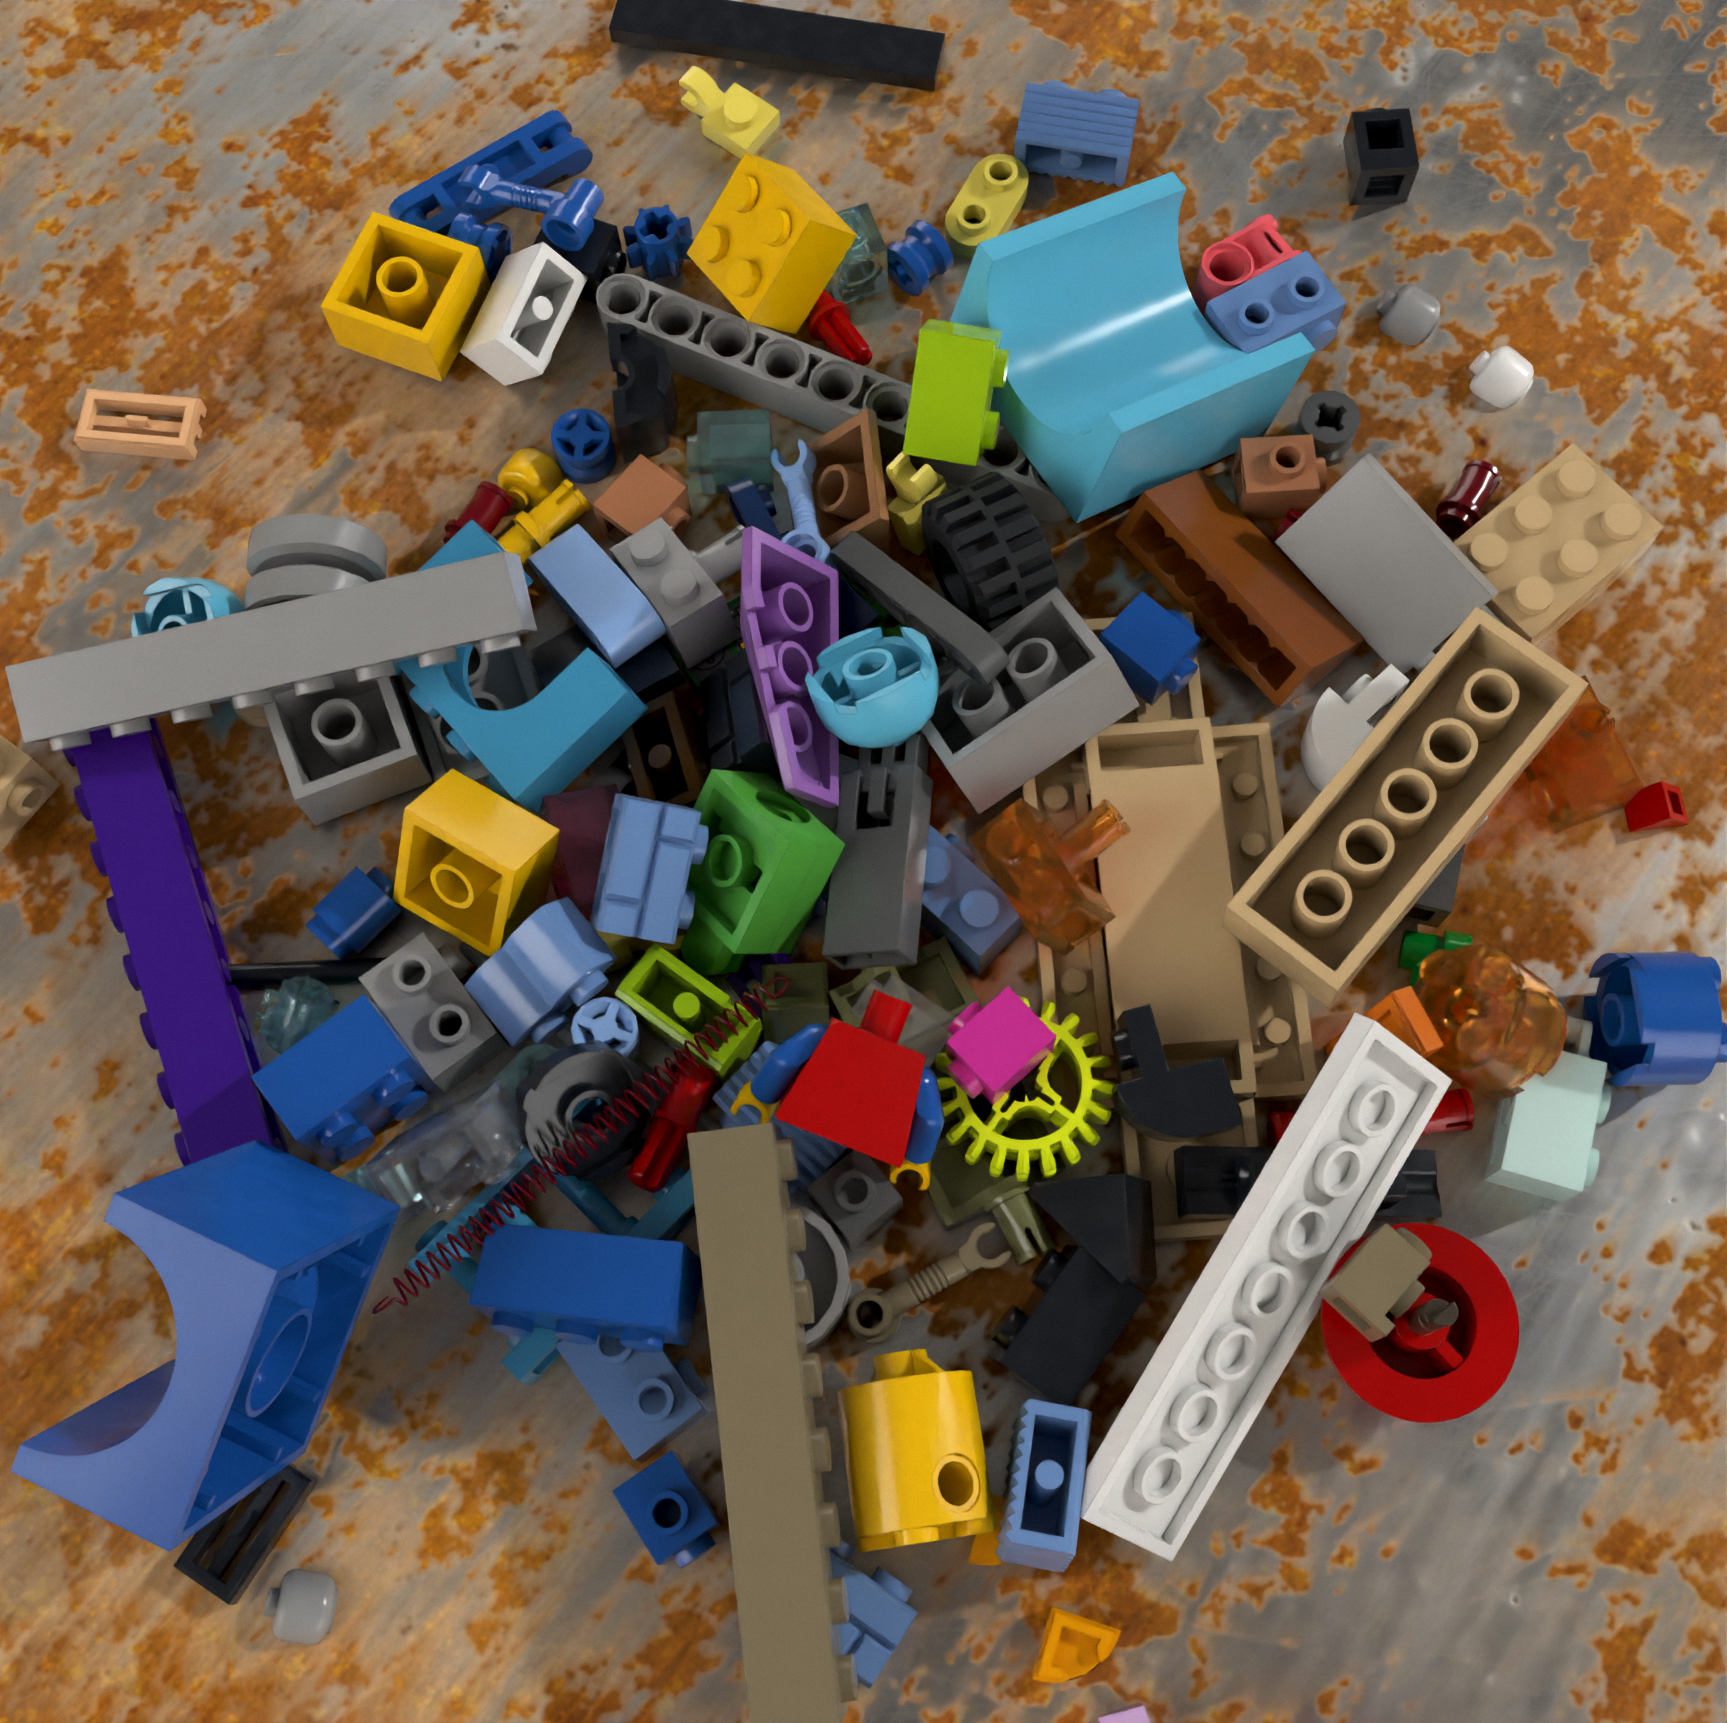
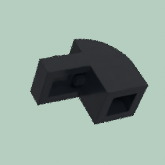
M1151 1005L1128 1009L1121 1013L1116 1020L1119 1030L1110 1032L1111 1045L1119 1070L1121 1072L1131 1070L1133 1080L1116 1084L1112 1088L1111 1100L1119 1114L1130 1126L1150 1138L1177 1143L1227 1132L1242 1125L1223 1057L1169 1070Z

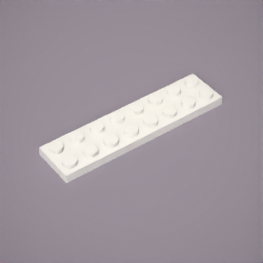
M1356 1012L1354 1013L1085 1471L1080 1517L1171 1562L1320 1309L1322 1297L1318 1292L1327 1283L1339 1259L1354 1243L1360 1240L1452 1082V1079L1375 1020Z

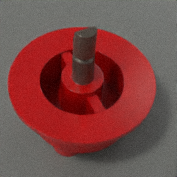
M1424 1223L1391 1225L1395 1231L1399 1227L1409 1230L1430 1249L1432 1257L1429 1261L1431 1263L1417 1278L1425 1287V1290L1399 1318L1396 1319L1390 1312H1387L1385 1316L1396 1326L1386 1337L1372 1343L1322 1298L1320 1319L1326 1351L1332 1365L1348 1388L1374 1409L1393 1418L1416 1423H1437L1460 1418L1489 1401L1506 1381L1513 1367L1519 1345L1520 1331L1519 1316L1513 1293L1506 1278L1494 1261L1480 1247L1462 1235L1443 1227ZM1371 1233L1358 1240L1344 1253L1333 1268L1328 1280Z

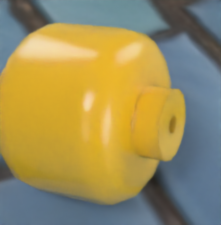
M522 448L514 452L498 475V486L512 498V507L522 510L527 505L536 507L561 485L563 474L556 461L547 453L535 448Z

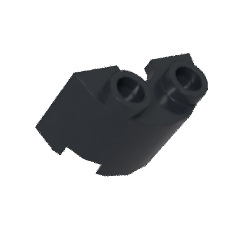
M607 322L610 362L612 370L616 372L617 389L612 390L615 430L624 464L633 462L640 454L647 458L648 456L660 455L668 448L670 435L676 427L679 405L672 370L665 348L661 344L658 347L653 340L638 334L637 327L632 324Z

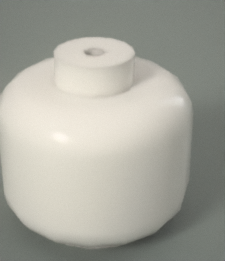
M1509 346L1498 347L1490 354L1487 351L1481 352L1469 367V370L1475 374L1470 383L1472 393L1499 408L1515 406L1524 397L1534 381L1533 365Z

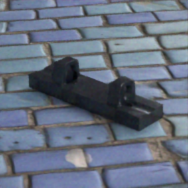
M1181 1146L1173 1150L1178 1218L1234 1219L1276 1147ZM1412 1150L1371 1220L1431 1221L1442 1217L1440 1194L1437 1187L1435 1150Z

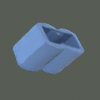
M567 896L541 906L510 935L503 947L474 972L464 987L512 1047L530 1039H533L537 1045H541L567 1025L569 1020L564 1015V1012L573 1002L577 1006L586 1003L608 984L609 980L603 973L613 964L617 957Z

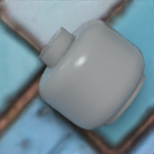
M1416 284L1403 285L1396 293L1389 290L1377 306V310L1383 314L1379 322L1381 332L1408 345H1417L1421 341L1425 342L1441 317L1439 301Z
M302 1569L289 1570L284 1575L280 1588L270 1587L265 1605L264 1616L274 1618L272 1623L274 1637L282 1642L303 1645L319 1644L324 1639L325 1634H330L339 1589L336 1588V1582L329 1574Z

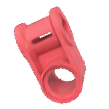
M1265 214L1256 218L1240 231L1220 242L1212 244L1205 250L1192 290V297L1203 316L1208 301L1302 253L1301 250H1293L1278 233V222L1271 214Z

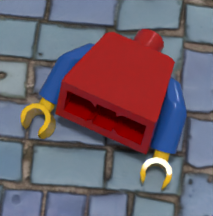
M875 989L859 1028L831 1017L827 1025L820 1023L806 1025L769 1053L752 1081L742 1086L730 1109L731 1114L735 1116L740 1106L745 1104L753 1105L762 1114L757 1124L769 1123L773 1114H775V1118L886 1162L890 1164L889 1181L891 1184L896 1185L897 1175L901 1171L907 1169L919 1172V1190H926L930 1185L931 1159L945 1122L937 1076L929 1067L924 1065L926 1055L898 1044L913 1005Z

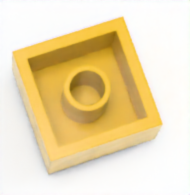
M745 152L688 249L687 255L748 322L796 334L858 235L794 169Z
M372 211L320 307L339 346L443 382L491 288V284L478 247Z
M452 768L404 809L392 900L479 952L491 957L503 947L510 935L530 915L545 905L560 830Z

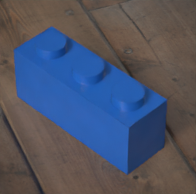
M489 1222L494 1236H489L486 1233L469 1305L491 1319V1329L518 1337H530L533 1327L555 1330L554 1335L559 1339L585 1345L596 1344L598 1335L620 1337L621 1345L634 1350L652 1353L662 1352L664 1343L689 1345L702 1282L700 1257L684 1242L504 1224L503 1228L496 1223Z

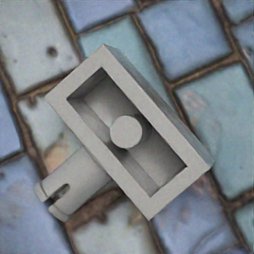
M660 517L609 549L616 565L642 592L659 615L667 630V633L662 635V637L667 641L687 670L739 638L724 595L716 585L741 570L742 536L745 529L741 524L735 527V530L696 553L692 549L688 551L663 518Z

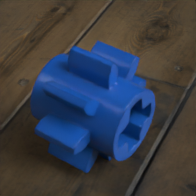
M667 204L663 207H652L646 210L643 208L638 209L639 215L636 218L635 225L623 227L625 243L628 247L626 253L630 268H638L642 265L649 274L651 281H654L657 277L681 276L680 269L684 259H691L687 255V251L693 243L689 217H682L677 220Z

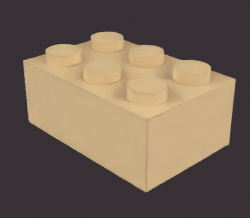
M1573 443L1453 543L1499 591L1485 605L1509 629L1535 647H1538L1636 564L1664 526Z

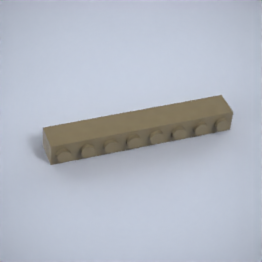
M773 1123L688 1133L687 1139L750 1723H842L848 1712V1702L858 1700V1678L853 1653L842 1655L839 1624L849 1623V1601L845 1578H833L830 1548L840 1546V1524L836 1502H824L821 1472L831 1471L832 1458L827 1427H816L812 1398L823 1396V1379L818 1353L807 1354L804 1324L814 1323V1301L810 1281H799L795 1252L806 1250V1233L801 1208L790 1209L787 1181L798 1178L794 1141L792 1137L782 1138L781 1127Z

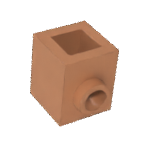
M1313 434L1240 438L1231 472L1235 505L1250 521L1287 518V513L1291 508L1304 514L1314 505L1318 494L1325 493L1327 486L1326 462L1324 457H1316Z
M640 454L593 504L601 533L615 544H618L662 517L680 539L688 529L692 517L686 481L671 466L662 463L658 467Z

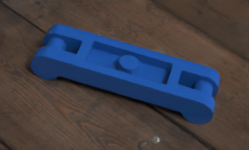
M551 110L401 194L391 203L389 214L394 219L447 237L451 224L461 212L467 211L475 214L482 222L508 207L500 205L496 208L487 207L485 210H477L465 204L473 188L458 185L457 181L469 165L482 166L491 173L501 176L504 181L541 188L564 174L572 176L583 172L590 165L593 154L582 139L578 137L573 138L571 135L572 126L562 112ZM543 147L552 148L543 154L539 150ZM439 207L441 212L429 219L426 218L428 212Z

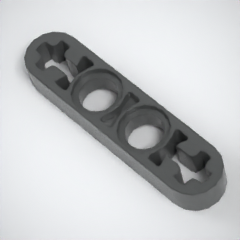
M851 531L829 552L832 556V562L851 584L904 626L925 635L932 648L980 685L986 687L1009 665L1010 661L1007 654L987 631L858 533Z

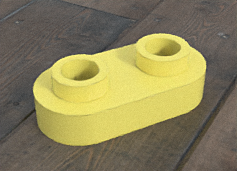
M994 154L983 158L977 163L945 217V240L951 251L956 255L966 259H973L978 243L1007 233L1024 205L1028 193L1029 175L1026 167L1020 160L1007 154ZM994 178H1005L1006 180L999 181ZM976 218L981 223L970 224L966 220Z

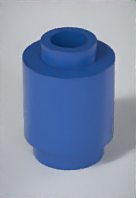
M356 866L312 908L316 915L305 926L341 961L353 950L359 954L402 912L392 900L394 884L375 866L367 874Z

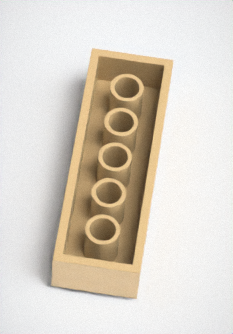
M1476 606L1226 905L1222 927L1318 1001L1330 1008L1571 714L1589 683Z

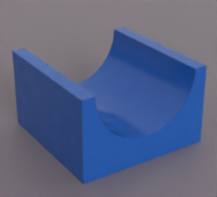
M259 1139L114 1193L104 1222L129 1237L145 1253L159 1273L167 1289L176 1322V1359L165 1363L21 1443L10 1471L169 1552L306 1452L401 1206Z

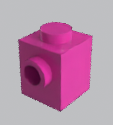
M1007 986L984 1008L977 1001L969 1005L948 1026L947 1031L952 1037L946 1041V1056L952 1062L946 1067V1071L969 1097L974 1099L982 1093L994 1105L1053 1051L1056 1035Z

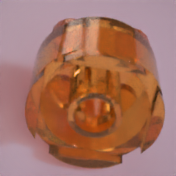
M1473 944L1458 947L1451 951L1436 950L1423 960L1419 971L1420 977L1413 990L1444 1045L1426 1059L1429 1063L1470 1092L1490 1099L1508 1098L1525 1091L1519 1087L1520 1085L1528 1081L1536 1073L1544 1077L1553 1068L1563 1050L1568 1025L1564 1006L1557 1001L1552 991L1553 989L1546 981L1503 951L1489 945Z

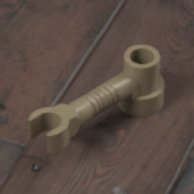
M985 1223L979 1225L971 1232L966 1244L938 1260L937 1264L933 1263L931 1267H926V1270H921L919 1274H914V1277H909L908 1280L900 1282L887 1291L879 1288H867L854 1295L846 1310V1321L851 1333L866 1343H884L893 1338L898 1332L902 1323V1314L918 1305L920 1301L923 1302L925 1298H930L937 1291H942V1288H947L948 1285L956 1283L981 1268L992 1270L1004 1266L1012 1255L1011 1251L1004 1252L995 1259H985L979 1255L977 1250L979 1239L983 1235L992 1232L996 1228V1224ZM876 1302L882 1308L883 1318L877 1327L869 1329L862 1323L861 1312L865 1305Z

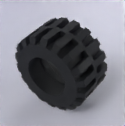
M995 471L985 474L932 498L922 505L921 527L926 551L947 601L988 633L1055 587L1059 589L1054 559L1038 520L1022 494L1000 473Z

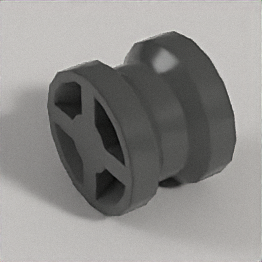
M1337 391L1318 392L1311 395L1304 402L1293 435L1313 434L1316 457H1324L1326 467H1330L1340 463L1348 455L1353 438L1361 422L1360 411L1355 402L1345 394ZM1317 422H1329L1334 425L1331 427L1320 426Z

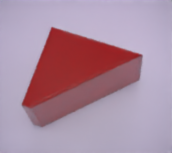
M1660 781L1620 795L1629 832L1689 824L1680 788Z

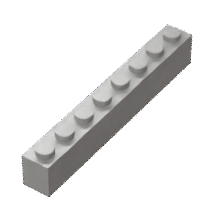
M503 551L6 666L5 670L24 743L49 741L52 752L92 744L89 732L110 728L112 738L152 730L150 718L171 714L173 724L212 717L210 705L232 700L234 710L270 704L274 702L271 691L294 686L296 696L328 691L335 688L332 677L355 672L358 682L393 676L397 674L394 663L418 658L420 668L455 662L459 660L456 649L480 644L482 654L513 649L521 646L519 634L537 631L520 554Z

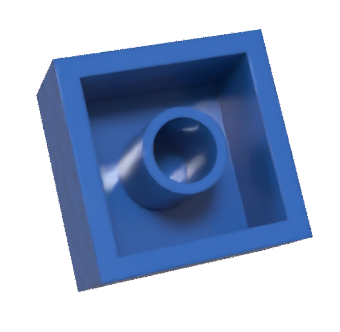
M365 994L354 1000L251 1076L293 1138L330 1164L335 1163L339 1159L343 1162L348 1161L363 1153L374 1142L375 1136L373 1134L394 1118L397 1121H401L415 1114L428 1102L429 1096L427 1093L437 1086L430 1079L384 1013Z

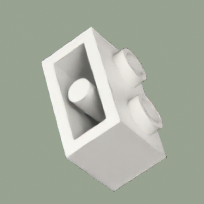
M544 242L506 256L459 352L504 386L530 378L534 379L542 375L551 360L553 350L574 311L575 304L588 277Z

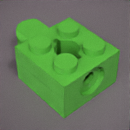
M711 769L693 808L701 812L699 824L708 826L709 833L707 848L701 865L691 863L686 889L695 892L693 911L695 915L681 942V951L687 966L702 975L738 972L746 954L791 953L845 846L843 841L790 793L786 792L768 773Z

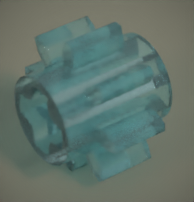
M294 977L289 980H283L279 992L271 989L265 990L256 1016L263 1019L259 1033L266 1035L268 1045L277 1053L282 1054L333 1017L337 1012L340 1002L334 1000L333 992L328 986L316 979Z

